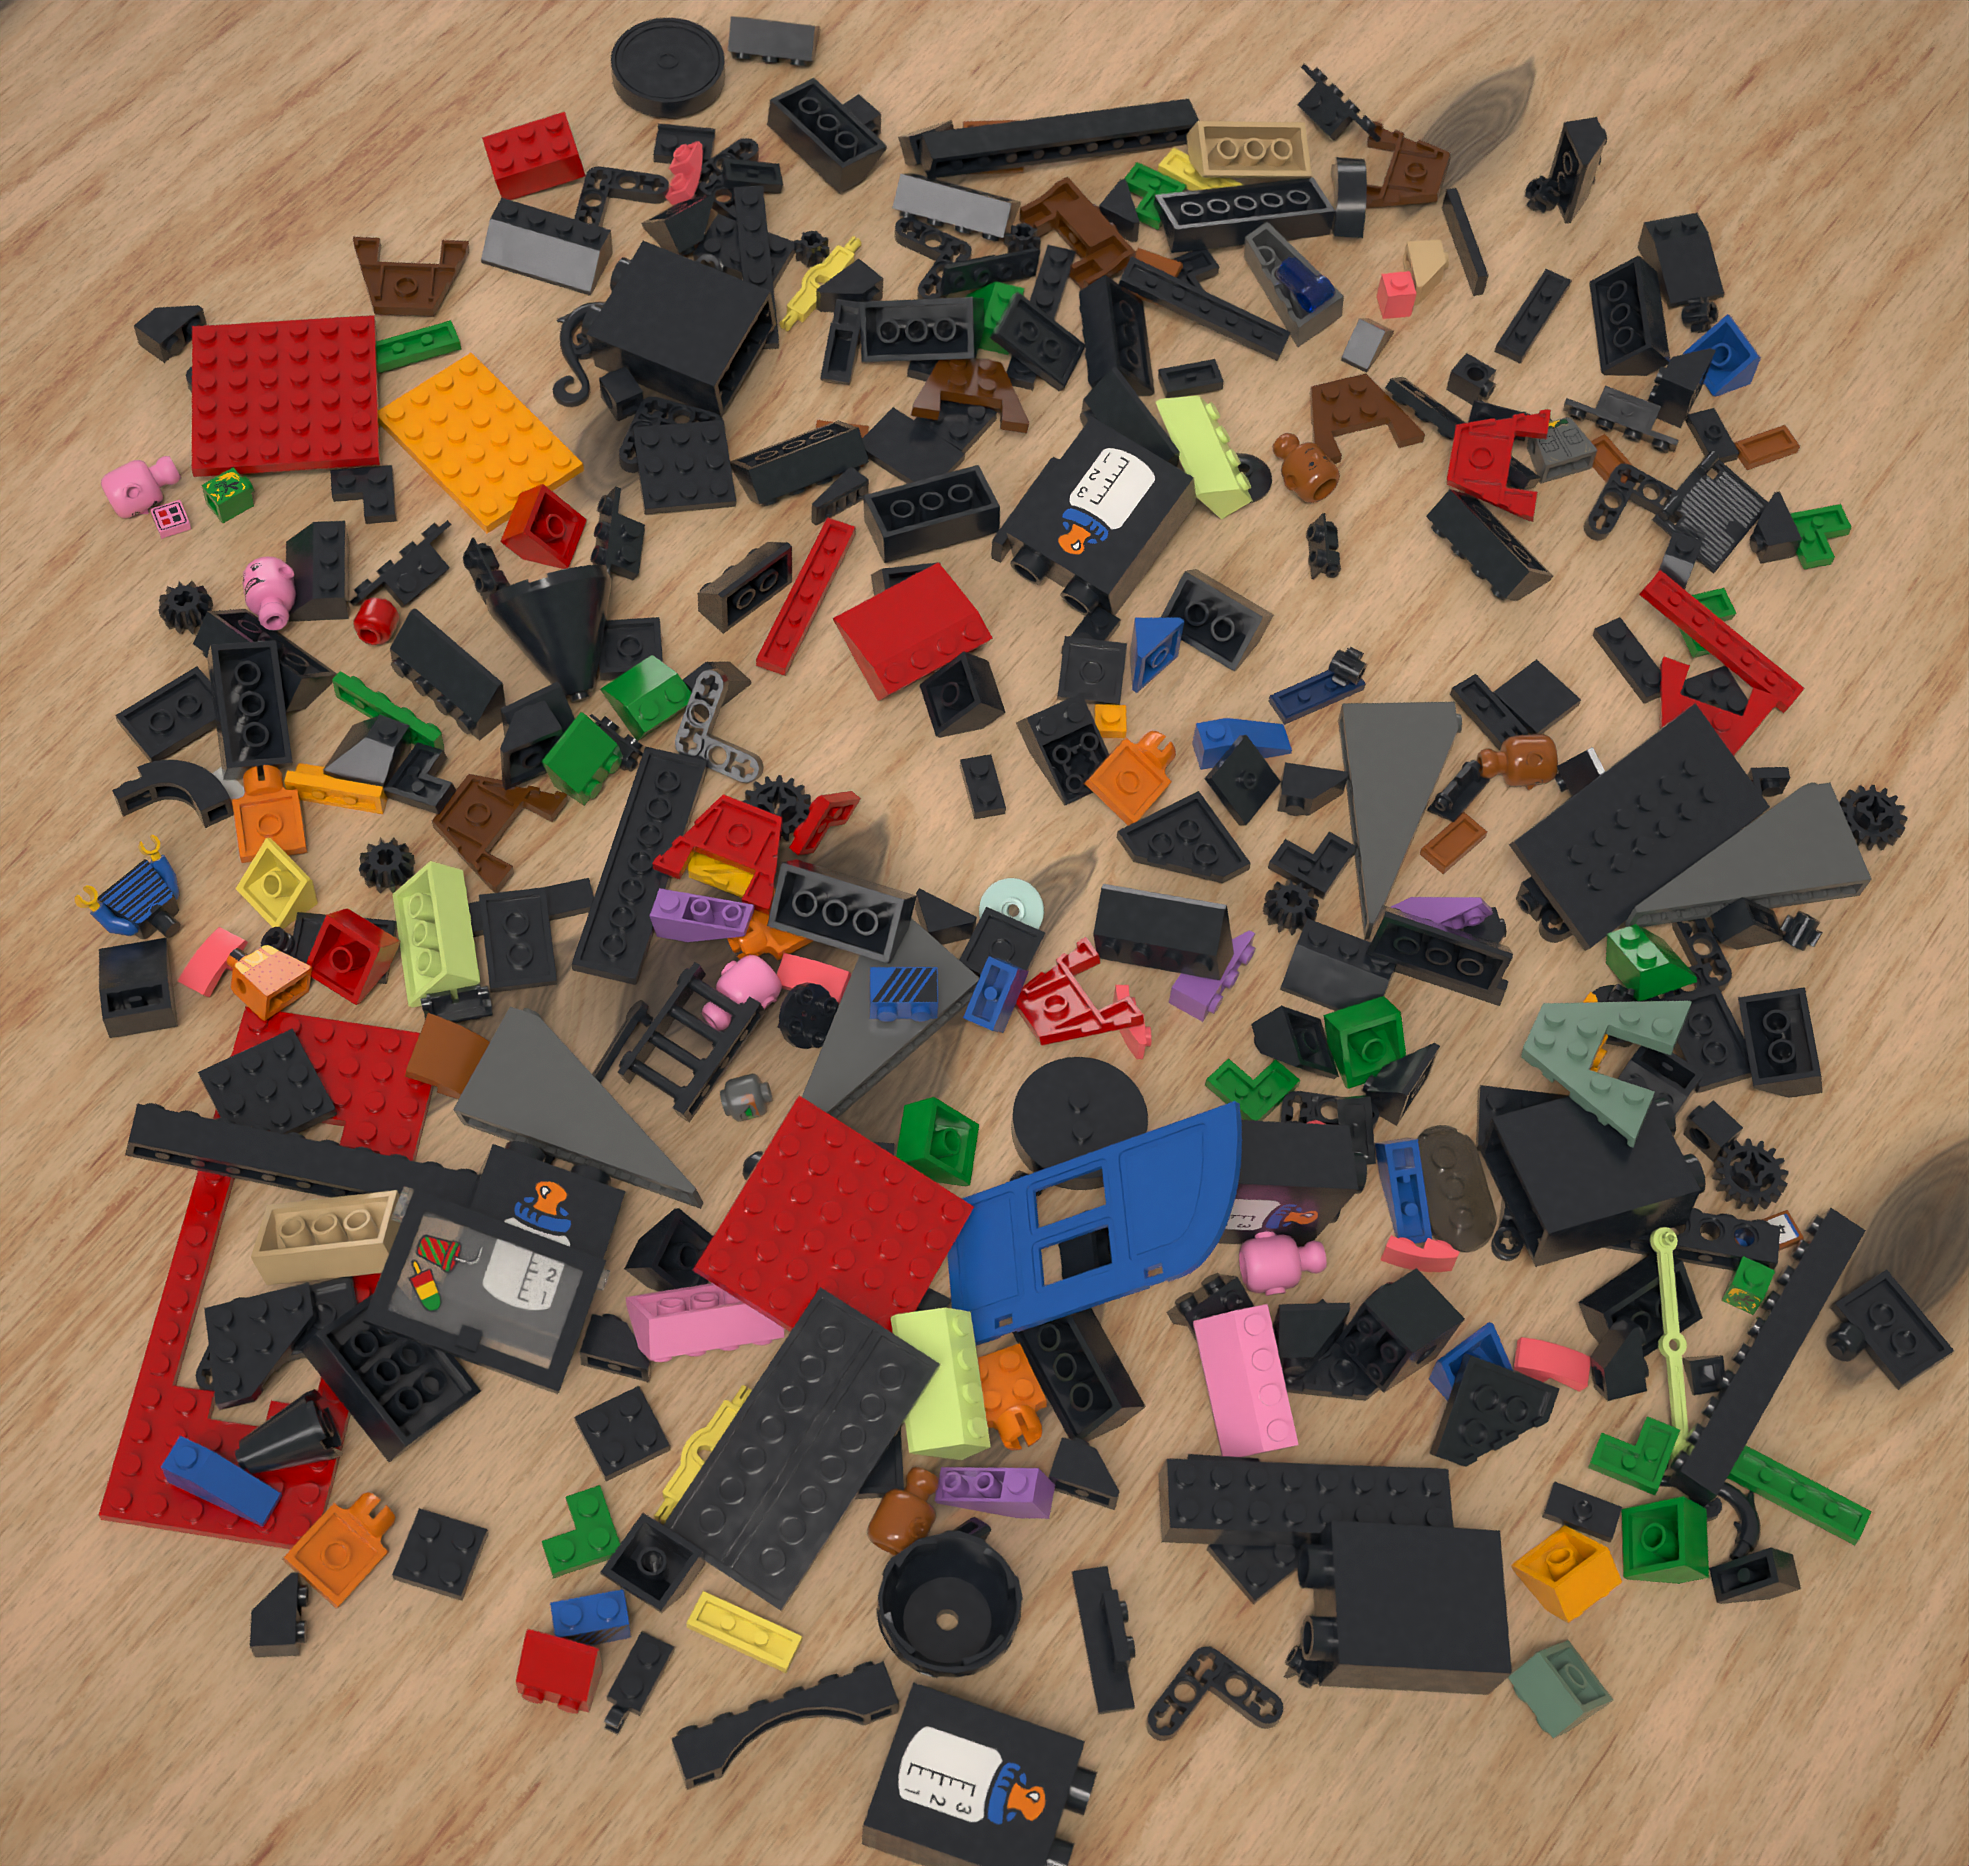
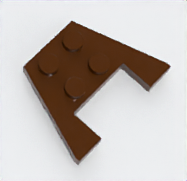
M1373 121L1377 126L1374 132L1381 140L1377 143L1369 135L1367 147L1394 152L1383 186L1367 184L1366 208L1437 202L1450 163V152L1422 140L1414 142L1405 138L1403 132L1396 129L1391 132L1384 129L1382 123Z
M353 237L354 249L373 312L380 315L435 316L470 249L469 241L442 240L439 264L379 262L381 251L380 238Z
M990 359L938 360L914 401L911 416L938 420L940 400L1000 409V430L1027 433L1029 427V420L1002 362Z
M1366 373L1311 386L1312 442L1317 444L1334 464L1341 463L1342 458L1340 449L1334 439L1337 436L1387 425L1398 448L1423 443L1425 434L1423 430Z
M468 774L441 813L434 817L432 824L433 828L494 893H498L512 876L514 870L512 865L490 854V850L523 808L553 822L568 802V796L559 791H556L555 794L542 792L539 787L529 785L527 788L515 786L505 790L502 780Z

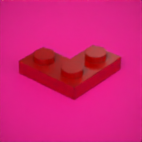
M852 791L825 794L815 798L809 807L810 813L805 822H802L794 831V840L789 848L797 855L814 853L829 827L845 825L861 798Z

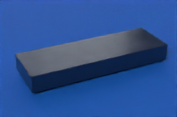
M1327 670L1270 695L1268 702L1283 724L1286 725L1363 691L1366 683L1361 678L1358 684L1350 682L1348 686L1343 687L1332 681L1335 673Z

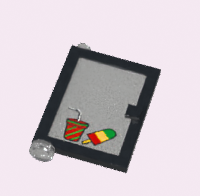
M403 1186L391 1220L401 1224L362 1323L558 1394L596 1289L603 1291L608 1280L610 1271L604 1269L606 1260L421 1190Z

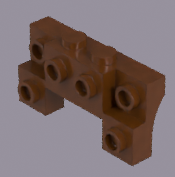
M1069 177L1056 182L1041 197L1020 207V222L1037 228V237L1055 229L1067 244L1076 251L1081 260L1071 264L1070 278L1081 290L1104 275L1111 278V275L1126 268L1131 256L1135 258L1136 251L1119 234L1116 226L1111 222L1109 223L1101 214L1099 207L1096 204H1092Z

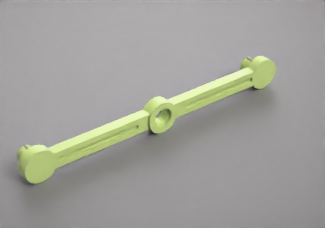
M1662 1227L1652 1232L1650 1244L1653 1250L1657 1252L1664 1335L1660 1337L1658 1347L1661 1354L1666 1357L1672 1427L1680 1429L1670 1457L1673 1461L1681 1450L1686 1452L1687 1447L1690 1445L1686 1441L1689 1431L1682 1355L1686 1351L1687 1343L1679 1330L1673 1250L1677 1246V1236L1670 1228ZM1671 1339L1677 1343L1675 1351L1669 1346Z

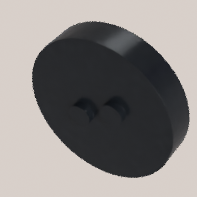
M667 17L643 21L625 31L618 38L612 49L611 73L613 86L624 103L640 113L660 118L688 116L709 106L722 91L725 81L724 51L718 39L709 30L695 22Z
M1068 1057L1043 1065L1034 1071L1022 1084L1013 1106L1011 1134L1019 1157L1028 1169L1035 1173L1147 1133L1148 1112L1140 1090L1123 1071L1098 1059ZM1102 1169L1055 1186L1070 1190H1092L1104 1187Z

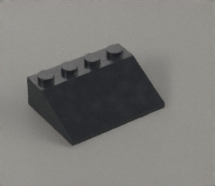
M397 1285L387 1310L429 1325ZM372 1294L318 1331L302 1347L301 1352L390 1463L479 1394L481 1390L454 1356L362 1323L372 1299Z

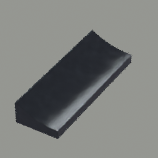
M1314 177L1155 195L1153 203L1163 224L1171 253L1245 245V237L1266 222L1286 240L1330 235L1335 215V209Z

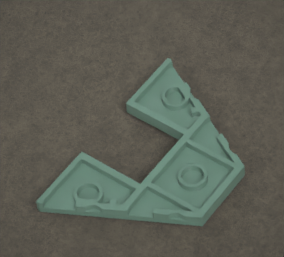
M1692 1002L1543 1003L1523 1046L1521 1058L1531 1066L1540 1069L1542 1075L1552 1083L1555 1080L1570 1091L1569 1097L1586 1111L1594 1113L1598 1117V1121L1604 1126L1609 1123L1628 1139L1627 1145L1634 1147L1655 1092L1591 1071L1590 1069L1606 1034L1672 1055Z

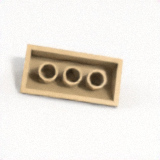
M1197 121L1186 135L1190 163L1202 178L1312 177L1305 122Z
M397 1190L267 1205L251 1259L266 1285L382 1273L402 1222L400 1195Z

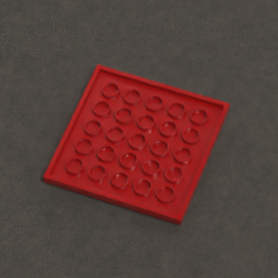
M375 315L192 326L191 470L193 477L219 476L231 468H234L238 474L380 465Z
M799 1095L692 1271L791 1332L821 1287L893 1333L891 1317L896 1314L915 1312L974 1206Z

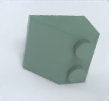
M1569 1640L1538 1651L1508 1677L1514 1685L1516 1695L1529 1705L1536 1715L1539 1726L1549 1733L1552 1738L1569 1732L1613 1701V1698Z

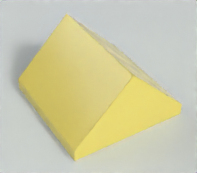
M266 838L237 885L236 890L272 927L284 929L296 920L297 912L306 913L317 905L318 902L312 880L271 838Z

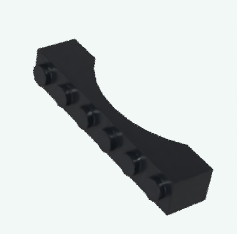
M869 1661L856 1666L853 1669V1673L839 1677L838 1674L826 1676L818 1681L817 1686L806 1690L804 1687L790 1689L783 1694V1698L770 1703L768 1699L757 1701L748 1706V1711L736 1715L733 1712L721 1714L712 1720V1724L698 1728V1725L685 1727L677 1732L676 1737L671 1738L672 1749L686 1789L689 1790L722 1778L732 1761L747 1745L763 1733L782 1724L805 1718L826 1717L847 1720L864 1726L897 1714L899 1701L884 1661L875 1665L873 1661Z

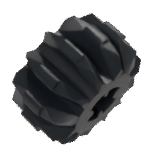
M178 581L176 588L167 586L166 594L160 595L158 611L160 618L163 619L169 630L175 628L181 634L185 629H188L194 634L195 628L201 626L207 611H212V606L214 605L212 597L209 596L203 585L196 587V584L191 581L186 586Z
M380 837L379 845L375 846L368 843L366 847L367 852L360 853L359 872L368 888L376 886V890L380 894L385 888H389L394 893L397 885L402 886L407 882V879L414 876L415 858L409 852V847L406 843L398 845V841L395 838L389 843H385Z
M1290 878L1286 881L1285 885L1277 881L1273 886V890H1268L1264 899L1266 903L1263 905V912L1265 915H1268V925L1278 924V933L1286 928L1293 935L1296 933L1297 928L1301 931L1303 930L1307 919L1315 921L1319 902L1318 899L1314 898V889L1304 890L1303 881L1298 885H1293Z

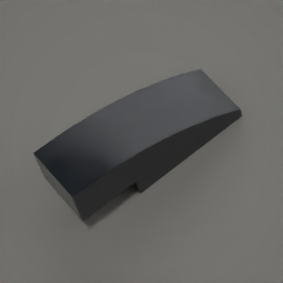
M836 300L820 380L847 385L851 383L861 343L859 302Z

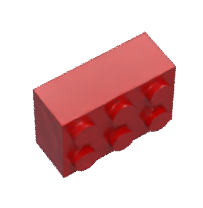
M565 111L482 137L501 198L513 200L586 177Z

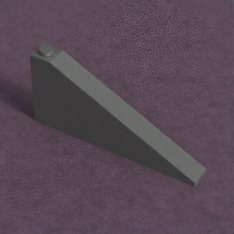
M1455 702L1342 703L1338 725L1344 771L1348 772L1346 792L1353 845L1357 846L1354 858L1364 940L1370 939L1373 923L1382 905H1386L1453 747L1456 735L1462 731L1461 714H1456Z
M1812 782L1797 789L1634 907L1625 922V927L1634 924L1646 927L1711 917L1710 915L1741 897H1745L1769 909L1855 897L1861 895L1872 878L1831 783L1817 784Z
M911 918L909 928L891 963L859 955L802 1097L834 1118L840 1117L969 1004L979 977ZM870 967H937V1019H929L927 1021L895 1019L889 1022L870 1019Z
M510 1007L453 1109L462 1124L508 1141L529 1143L550 1156L576 1165H588L598 1168L612 1178L701 1209L704 1202L693 1184L541 1019V1016L528 1008H524L522 1011Z

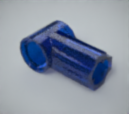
M1288 257L1276 271V277L1296 294L1298 303L1308 313L1315 312L1336 294L1333 284L1327 277L1321 274L1316 276L1296 257Z

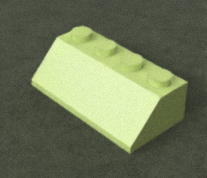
M1199 395L1165 398L1156 401L1170 438L1180 451L1179 459L1185 473L1194 477L1196 497L1221 519L1250 503L1252 499L1248 489L1251 488V485L1244 473H1240L1237 467L1241 462L1235 451L1230 449L1227 444L1230 441V437L1222 425L1220 426L1217 421L1220 418V414L1212 402L1207 404Z
M430 861L393 893L398 937L401 941L400 951L407 1000L410 1007L421 1006L420 998L427 997L426 994L428 993L432 994L450 990L452 1000L458 999V988L474 986L480 983V972L477 964L463 870Z
M938 1308L892 1316L893 1334L941 1365L905 1420L909 1453L963 1460L990 1448L971 1312L951 1308Z

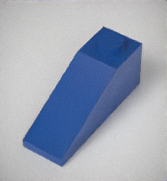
M1223 718L1196 723L1192 745L1200 770L1213 768L1239 735H1247L1263 758L1292 753L1284 724Z
M1401 1138L1376 1142L1375 1149L1379 1176L1395 1236L1397 1238H1407L1415 1244L1426 1242L1427 1238L1432 1239L1418 1139Z
M182 1436L178 1438L161 1466L168 1483L261 1527H264L282 1497L280 1492L222 1456Z

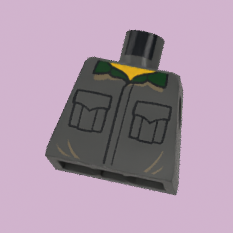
M1568 417L1552 421L1550 418L1547 440L1529 437L1527 442V449L1535 472L1541 477L1539 480L1540 484L1591 469L1597 453V449L1575 422Z

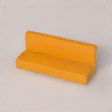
M304 763L297 764L295 771L287 770L284 780L286 790L297 789L299 798L302 801L377 814L384 813L388 798L382 786L336 779L323 774L324 767Z

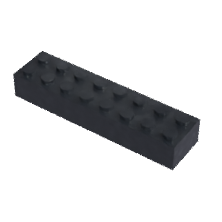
M1167 1458L1158 1473L1161 1543L1252 1546L1293 1545V1547H1301L1303 1544H1311L1331 1520L1454 1528L1449 1470L1443 1468Z

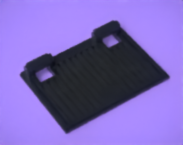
M1709 451L1701 463L1669 498L1665 506L1654 516L1652 521L1670 536H1672L1674 531L1703 541L1696 559L1714 574L1760 518L1768 501L1719 460L1718 452ZM1711 468L1718 473L1713 480L1707 475ZM1674 513L1680 517V520L1675 525L1669 520Z

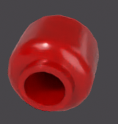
M370 598L361 605L353 621V627L358 637L366 644H384L391 639L400 621V615L390 601L383 598Z

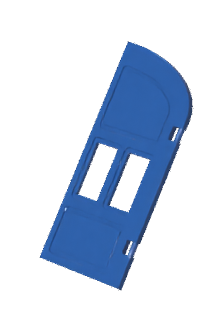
M1233 1101L962 1198L974 1206L947 1254L952 1309L971 1312L975 1345L977 1346L1015 1331L1020 1332L1149 1289L1150 1286L1165 1281L1170 1282L1182 1278L1200 1267L1211 1255L1223 1235L1236 1197L1242 1152L1240 1104ZM1102 1169L1106 1205L1039 1228L1037 1191ZM1108 1227L1112 1257L1111 1264L1045 1286L1041 1249ZM1162 1267L1163 1273L1149 1277L1148 1271ZM1012 1317L1013 1323L1000 1327L999 1321Z

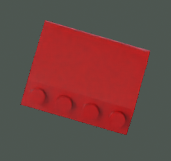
M939 562L832 618L877 701L940 669L963 651L969 653L993 639L978 610Z

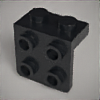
M1215 1273L1202 1281L1200 1289L1194 1293H1186L1176 1299L1174 1302L1176 1306L1166 1313L1173 1324L1188 1326L1197 1342L1193 1321L1255 1306L1238 1276Z

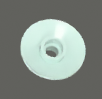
M1007 878L995 882L985 891L980 901V918L986 907L1036 929L1040 928L1044 918V904L1039 892L1030 883L1021 879ZM1012 904L1017 905L1019 908V914L1016 917L1009 914V907Z

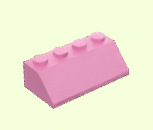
M713 1283L626 1297V1306L638 1348L650 1360L655 1362H666L671 1360L672 1356L684 1354L688 1356H701L706 1351L714 1349L724 1351L736 1350L739 1348V1345L749 1343L766 1345L770 1344L773 1339L784 1338L783 1327Z
M1268 1304L1193 1321L1221 1455L1245 1457L1298 1445Z

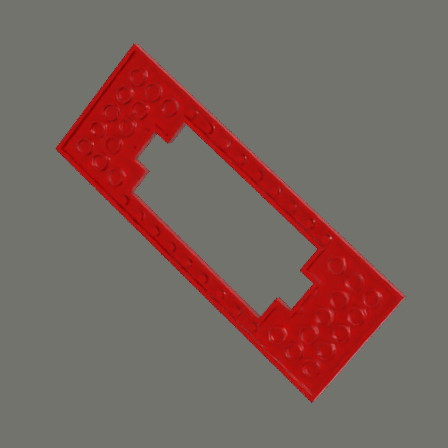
M245 1006L231 1056L293 1028L337 1112L336 1116L321 1123L344 1126L340 1146L353 1149L365 1147L377 1154L386 1156L399 1154L407 1157L410 1161L416 1160L434 1089L433 1085L405 1077L406 1069L420 1033L280 1011L264 1021L249 1007ZM217 1110L214 1113V1120L220 1118ZM198 1171L98 1515L104 1521L291 1550L326 1512L340 1456L333 1460L252 1474L248 1469H245L244 1471L282 1494L264 1527L168 1483L161 1469L162 1464L180 1436L212 1450L241 1468L235 1455V1450L239 1449V1440L259 1427L211 1419L215 1406L213 1391L176 1386L235 1180L232 1177ZM381 1273L352 1276L358 1304L374 1293ZM321 1377L317 1391L323 1399L317 1402L321 1409L329 1407L342 1445L336 1447V1449L342 1451L351 1414ZM271 1401L266 1421L290 1403Z

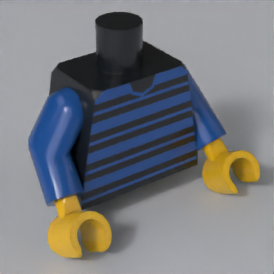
M150 835L151 840L155 844L154 850H146L142 841L138 845L139 851L142 854L150 856L152 859L150 863L144 859L99 897L94 887L84 886L83 890L90 896L89 902L83 900L78 894L74 898L75 904L78 907H89L91 909L90 914L109 933L125 936L135 935L140 939H148L158 930L166 938H170L180 929V923L174 918L179 912L177 900L180 892L177 876L165 855H160L158 851L160 840L155 835Z

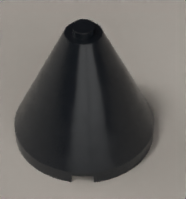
M585 565L546 573V578L530 583L526 579L490 595L486 599L489 614L551 684L558 681L566 699L570 698L571 703L589 699V693L595 689L612 585L609 568L606 565Z

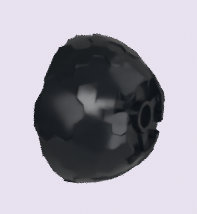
M948 1530L941 1534L917 1539L899 1554L892 1556L886 1564L878 1593L877 1620L887 1645L903 1663L915 1671L930 1677L957 1678L974 1675L990 1667L1008 1650L1013 1642L1021 1619L1023 1597L1019 1577L1014 1574L1005 1559L988 1545L984 1539L961 1531ZM943 1614H951L956 1618L958 1624L952 1630H943L937 1625L938 1617Z

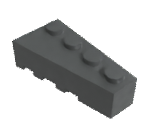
M1268 222L1245 237L1244 259L1284 326L1291 332L1290 336L1297 348L1342 317L1344 295Z

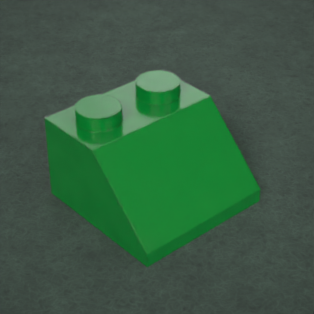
M994 282L966 294V297L984 298L985 329L979 349L1009 355V352L990 339V336L1012 295L1018 291L1024 296L1025 288Z
M653 655L600 689L637 741L686 710L692 694L678 673Z
M580 712L543 759L542 763L554 787L585 806L590 799H594L600 793L602 783L608 775L614 774L618 770L623 755L618 744L586 714Z
M1634 924L1607 933L1606 964L1627 989L1635 990L1634 997L1638 1002L1697 982V977L1665 940L1643 927Z
M1385 996L1323 1015L1327 1044L1347 1089L1365 1084L1371 1074L1377 1076L1384 1065L1406 1056L1401 1011Z
M936 1097L904 1105L896 1157L937 1183L969 1186L972 1177L979 1124Z
M1682 1496L1622 1509L1623 1578L1627 1580L1673 1584L1709 1578L1706 1508Z

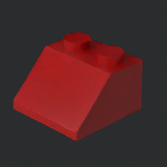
M540 484L519 493L500 542L523 560L567 569L587 519L544 484Z
M346 908L326 914L306 964L312 967L311 977L353 1004L358 1005L389 970L401 941Z
M527 1628L515 1681L518 1693L522 1694L521 1697L532 1703L542 1704L545 1700L558 1704L557 1707L560 1710L568 1713L578 1714L579 1710L589 1713L603 1672L599 1648Z

